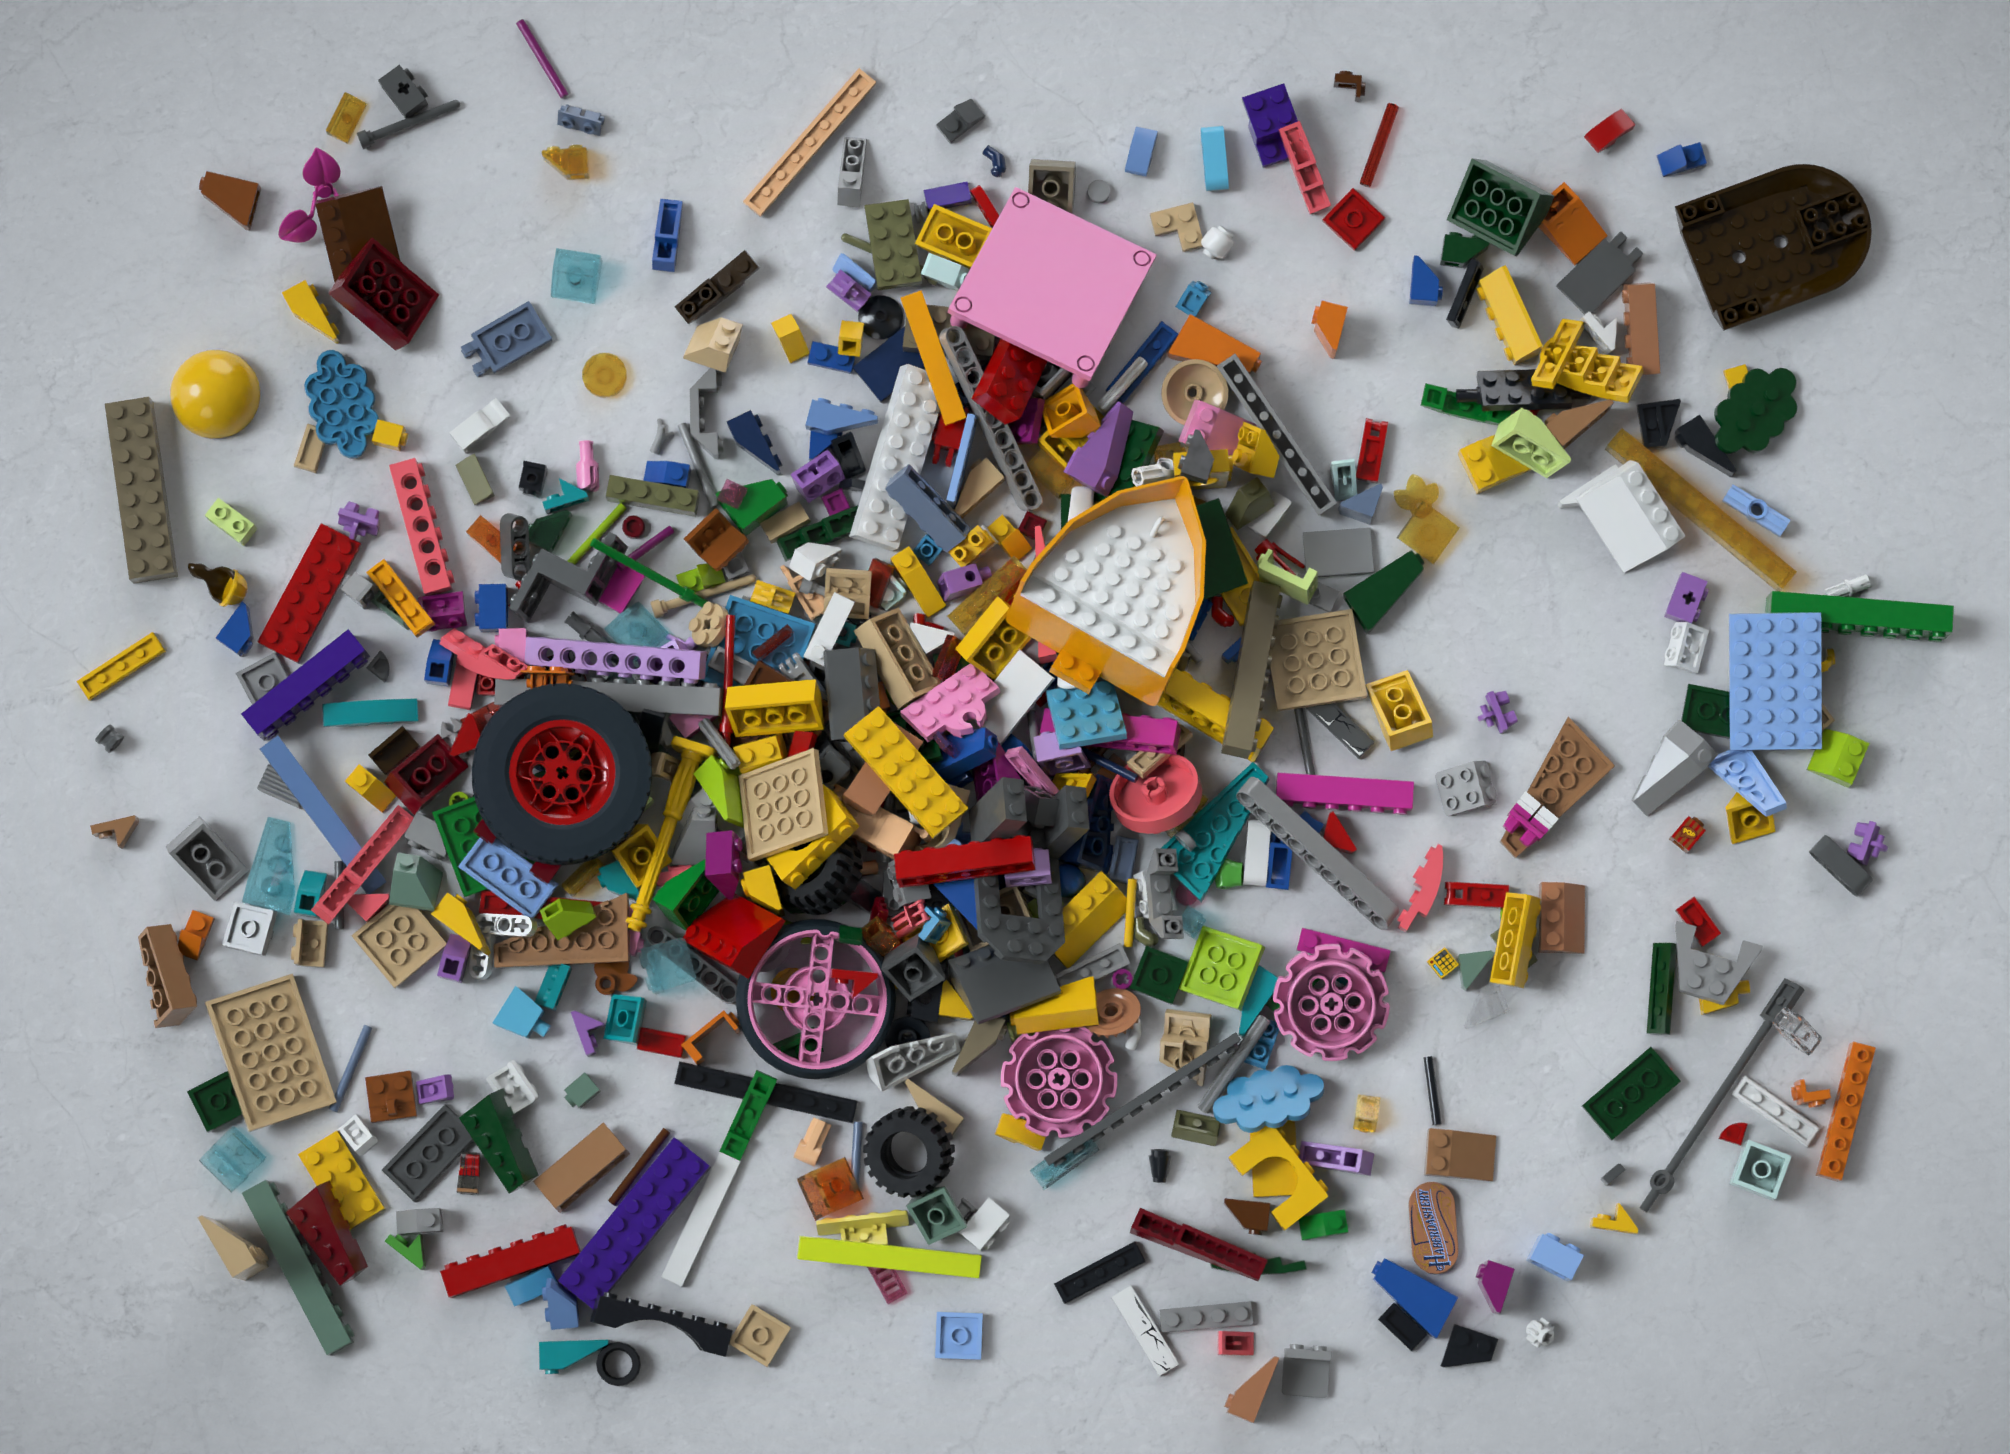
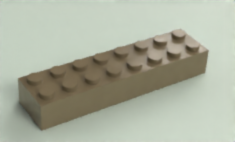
M150 397L105 403L129 580L135 584L178 577L154 403Z

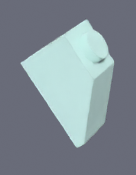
M929 253L921 274L949 289L958 291L970 269Z

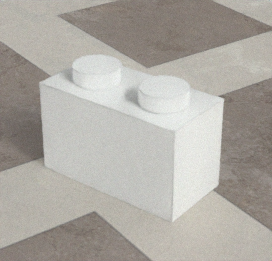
M988 1198L967 1222V1227L962 1229L959 1234L979 1251L983 1248L987 1250L995 1241L993 1238L994 1234L998 1230L1002 1233L1009 1225L1010 1221L1007 1219L1010 1215L992 1199Z

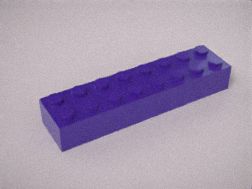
M674 1137L558 1281L593 1309L597 1295L603 1296L604 1292H611L709 1171L711 1166Z

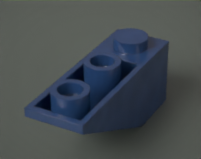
M749 410L726 421L738 447L775 474H781L779 467L782 466V463L777 454L772 455L770 447L773 445L767 434L763 436L760 430L763 424L758 414L753 415L752 411Z

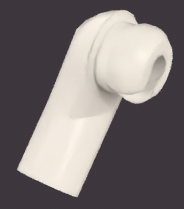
M1139 1018L1138 1023L1133 1025V1029H1131L1125 1047L1130 1050H1136L1142 1034Z

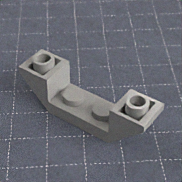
M709 368L690 388L691 437L714 459H719V453L723 452V439H719L718 433H701V431H705V419L700 417V409H704V395H700V393H718V386H722L721 373H717L716 369Z
M1154 849L1145 876L1149 922L1161 939L1184 938L1182 916H1173L1170 875L1178 871L1176 849Z

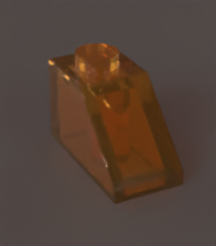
M480 515L466 533L468 537L501 564L500 531Z

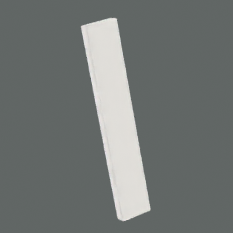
M721 1152L719 1153L661 1276L662 1278L683 1287L741 1161Z

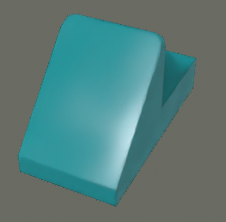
M559 478L564 495H550L542 503L546 514L590 500L587 492Z

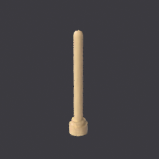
M750 574L694 593L705 599L752 584L756 581V576ZM678 597L666 602L657 599L650 603L655 619L668 613L667 610L692 602H686Z

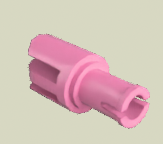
M580 441V461L576 464L577 488L596 492L599 489V467L593 457V441Z

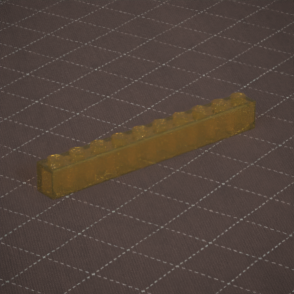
M1623 428L1605 448L1609 454L1621 464H1625L1629 460L1638 462L1660 496L1774 590L1781 591L1796 574L1797 571Z

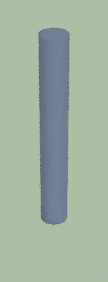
M854 1122L850 1191H859L863 1122Z

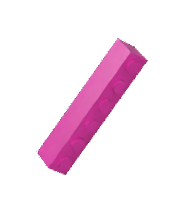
M1049 708L1044 709L1040 734L1047 731L1055 732ZM1122 713L1127 739L1086 745L1176 755L1181 729L1178 721L1173 718L1155 719L1148 715L1134 717Z
M1277 773L1276 795L1289 807H1293L1294 804H1303V808L1315 809L1316 805H1323L1327 810H1339V807H1348V811L1360 812L1362 808L1371 809L1372 813H1384V810H1393V814L1406 815L1407 811H1411L1413 808V781Z

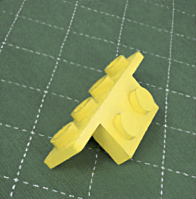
M893 1210L887 1213L872 1212L861 1216L848 1215L843 1218H824L816 1221L819 1236L841 1233V1240L888 1245L886 1228L909 1225L906 1210Z

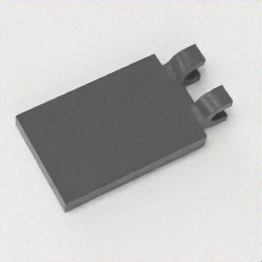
M1621 231L1610 243L1604 238L1556 285L1584 315L1588 312L1592 314L1636 271L1632 265L1642 257L1643 252L1636 247L1626 256L1619 249L1627 239Z

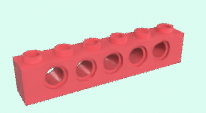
M412 458L389 465L425 596L453 590L451 584L455 583L452 571H447L445 562H448L449 559L446 549H441L439 541L443 540L440 527L435 528L433 519H437L434 506H429L428 498L431 497L428 484H423L422 477L425 476V471L422 463L418 464L417 460ZM410 479L417 481V485L413 489H407L405 486L406 482ZM418 500L423 502L420 510L415 511L411 509L413 502ZM427 522L429 524L428 529L425 532H419L417 530L419 523ZM432 543L435 545L433 552H423V547L426 544ZM432 565L440 566L438 574L431 575L429 573Z

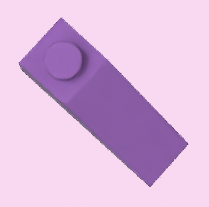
M1301 1141L1299 1159L1303 1163L1307 1161L1310 1166L1371 1176L1374 1153L1362 1149Z

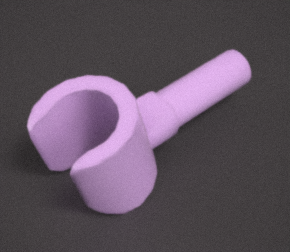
M670 634L666 637L670 641L677 639L685 643L688 650H696L699 646L691 637L685 642Z

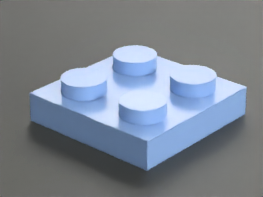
M937 1312L935 1358L981 1360L983 1313Z

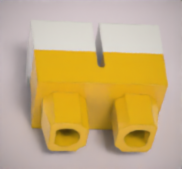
M977 525L967 534L963 541L948 553L960 567L976 563L982 557L981 555H985L998 541L985 525Z

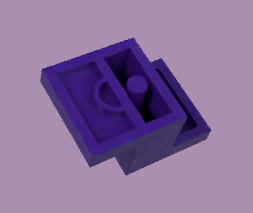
M1283 83L1242 97V102L1249 119L1248 128L1262 167L1288 160L1279 129L1298 122L1285 84Z

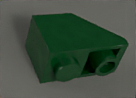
M1450 232L1449 235L1445 234L1440 265L1463 268L1470 262L1471 258L1475 259L1488 249L1489 242L1476 235L1469 238L1462 237L1463 234L1458 232Z

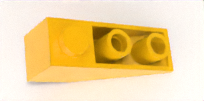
M306 280L282 292L296 318L336 344L339 343L337 336L340 333L334 322L329 324L326 317L330 314L324 303L319 305L316 297L319 294L313 284L308 285Z

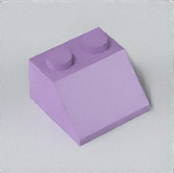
M1047 731L1041 733L1040 736L1033 737L1037 762L1048 777L1055 776L1056 773H1069L1091 768V763L1080 747L1059 750L1055 732Z

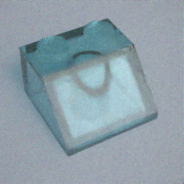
M556 248L552 270L551 297L595 304L603 262L601 255Z
M639 601L620 613L604 628L605 632L616 644L657 647L670 634ZM635 656L633 661L637 662L639 657Z

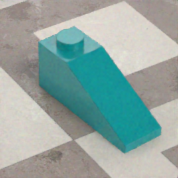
M1260 965L1257 968L1242 1007L1238 1036L1241 1038L1272 996L1278 977Z
M610 1340L539 1342V1370H545V1374H559V1369H566L610 1344Z

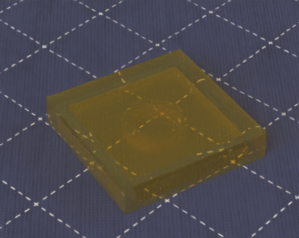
M1422 501L1396 538L1428 562L1434 564L1460 527Z

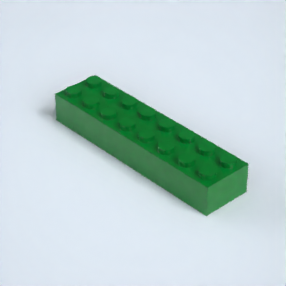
M1772 591L1766 598L1765 613L1821 612V633H1829V630H1836L1841 635H1851L1852 632H1860V635L1864 637L1883 634V638L1888 639L1906 636V640L1915 641L1922 637L1928 638L1929 642H1942V639H1946L1952 633L1954 606Z

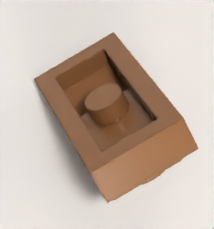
M133 815L90 825L91 832L95 837L99 836V839L110 838L113 836L112 833H115L118 847L122 849L137 827L139 819Z

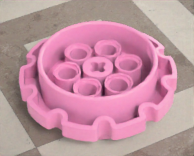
M1322 944L1315 946L1314 954L1308 955L1306 951H1302L1286 964V970L1289 973L1285 977H1278L1274 987L1273 1001L1280 1004V1007L1274 1010L1277 1026L1282 1035L1290 1034L1293 1036L1290 1041L1291 1046L1309 1057L1319 1052L1322 1054V1060L1339 1061L1348 1058V1051L1354 1050L1357 1054H1360L1377 1040L1374 1030L1377 1028L1384 1029L1389 1015V1003L1382 1000L1384 996L1389 994L1382 972L1379 969L1375 971L1370 970L1372 960L1368 956L1354 948H1350L1348 952L1343 953L1339 944ZM1345 977L1348 983L1344 987H1338L1335 984L1336 979ZM1317 978L1325 981L1324 986L1320 989L1312 986L1313 981ZM1351 996H1357L1361 999L1357 1006L1348 1004V999ZM1329 998H1333L1335 1001L1333 1007H1329V1004L1325 1003L1329 1002ZM1305 999H1312L1315 1005L1311 1009H1305L1302 1006V1002ZM1346 1016L1350 1019V1023L1347 1026H1340L1337 1023L1338 1019ZM1325 1018L1327 1025L1323 1028L1315 1026L1316 1019Z
M1082 1026L1036 1032L1033 1036H1029L1026 1033L1019 1036L1011 1045L1009 1053L1013 1056V1059L1009 1062H1003L1001 1087L1009 1089V1094L1004 1097L1008 1110L1015 1119L1024 1117L1027 1120L1025 1128L1044 1137H1048L1051 1131H1056L1060 1139L1070 1138L1081 1134L1084 1124L1093 1126L1108 1113L1109 1106L1106 1105L1105 1101L1108 1098L1113 1099L1117 1090V1073L1109 1070V1066L1114 1063V1059L1102 1040L1097 1043L1092 1041L1093 1033L1089 1029ZM1045 1054L1052 1055L1054 1058L1053 1064L1050 1066L1043 1065L1041 1063L1042 1056ZM1068 1054H1073L1076 1056L1077 1062L1073 1066H1068L1064 1063V1057ZM1033 1074H1039L1043 1078V1082L1039 1086H1033L1030 1083L1029 1079ZM1056 1074L1060 1077H1065L1063 1085L1060 1086L1059 1083H1053ZM1078 1074L1087 1075L1089 1081L1086 1085L1080 1086L1076 1083L1075 1078ZM1069 1093L1074 1094L1077 1097V1102L1075 1105L1069 1106L1064 1102V1097ZM1044 1094H1051L1054 1097V1103L1046 1106L1042 1104L1041 1097Z

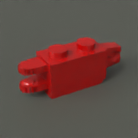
M966 407L964 408V412L967 417L969 409ZM939 410L937 417L939 420L938 428H934L931 441H935L932 464L939 462L940 450L942 449L949 451L945 463L946 467L951 468L954 452L958 453L966 419L945 426Z

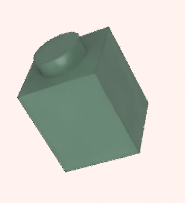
M584 1072L564 1089L567 1093L564 1098L572 1107L577 1105L581 1109L601 1090Z

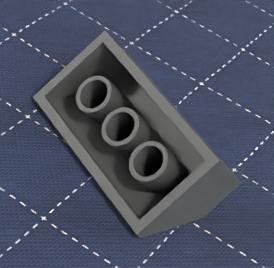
M848 648L823 651L831 741L848 742L844 738V733L875 708L880 707L875 649Z

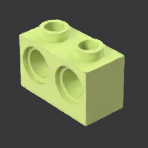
M220 498L214 502L205 514V517L242 546H245L257 530V527Z

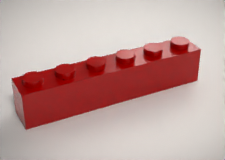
M1017 835L1011 839L994 838L988 842L972 841L965 845L949 844L942 848L926 847L919 851L903 850L900 853L894 854L896 880L899 888L1036 870L1034 845L1031 836Z
M564 1224L553 1228L554 1233L545 1235V1232H540L532 1235L533 1240L524 1242L523 1239L511 1242V1247L504 1250L500 1246L488 1250L489 1255L480 1257L479 1254L467 1257V1262L458 1265V1262L455 1261L444 1265L445 1270L440 1271L448 1297L453 1298L579 1255L581 1250L573 1227L567 1228V1225Z

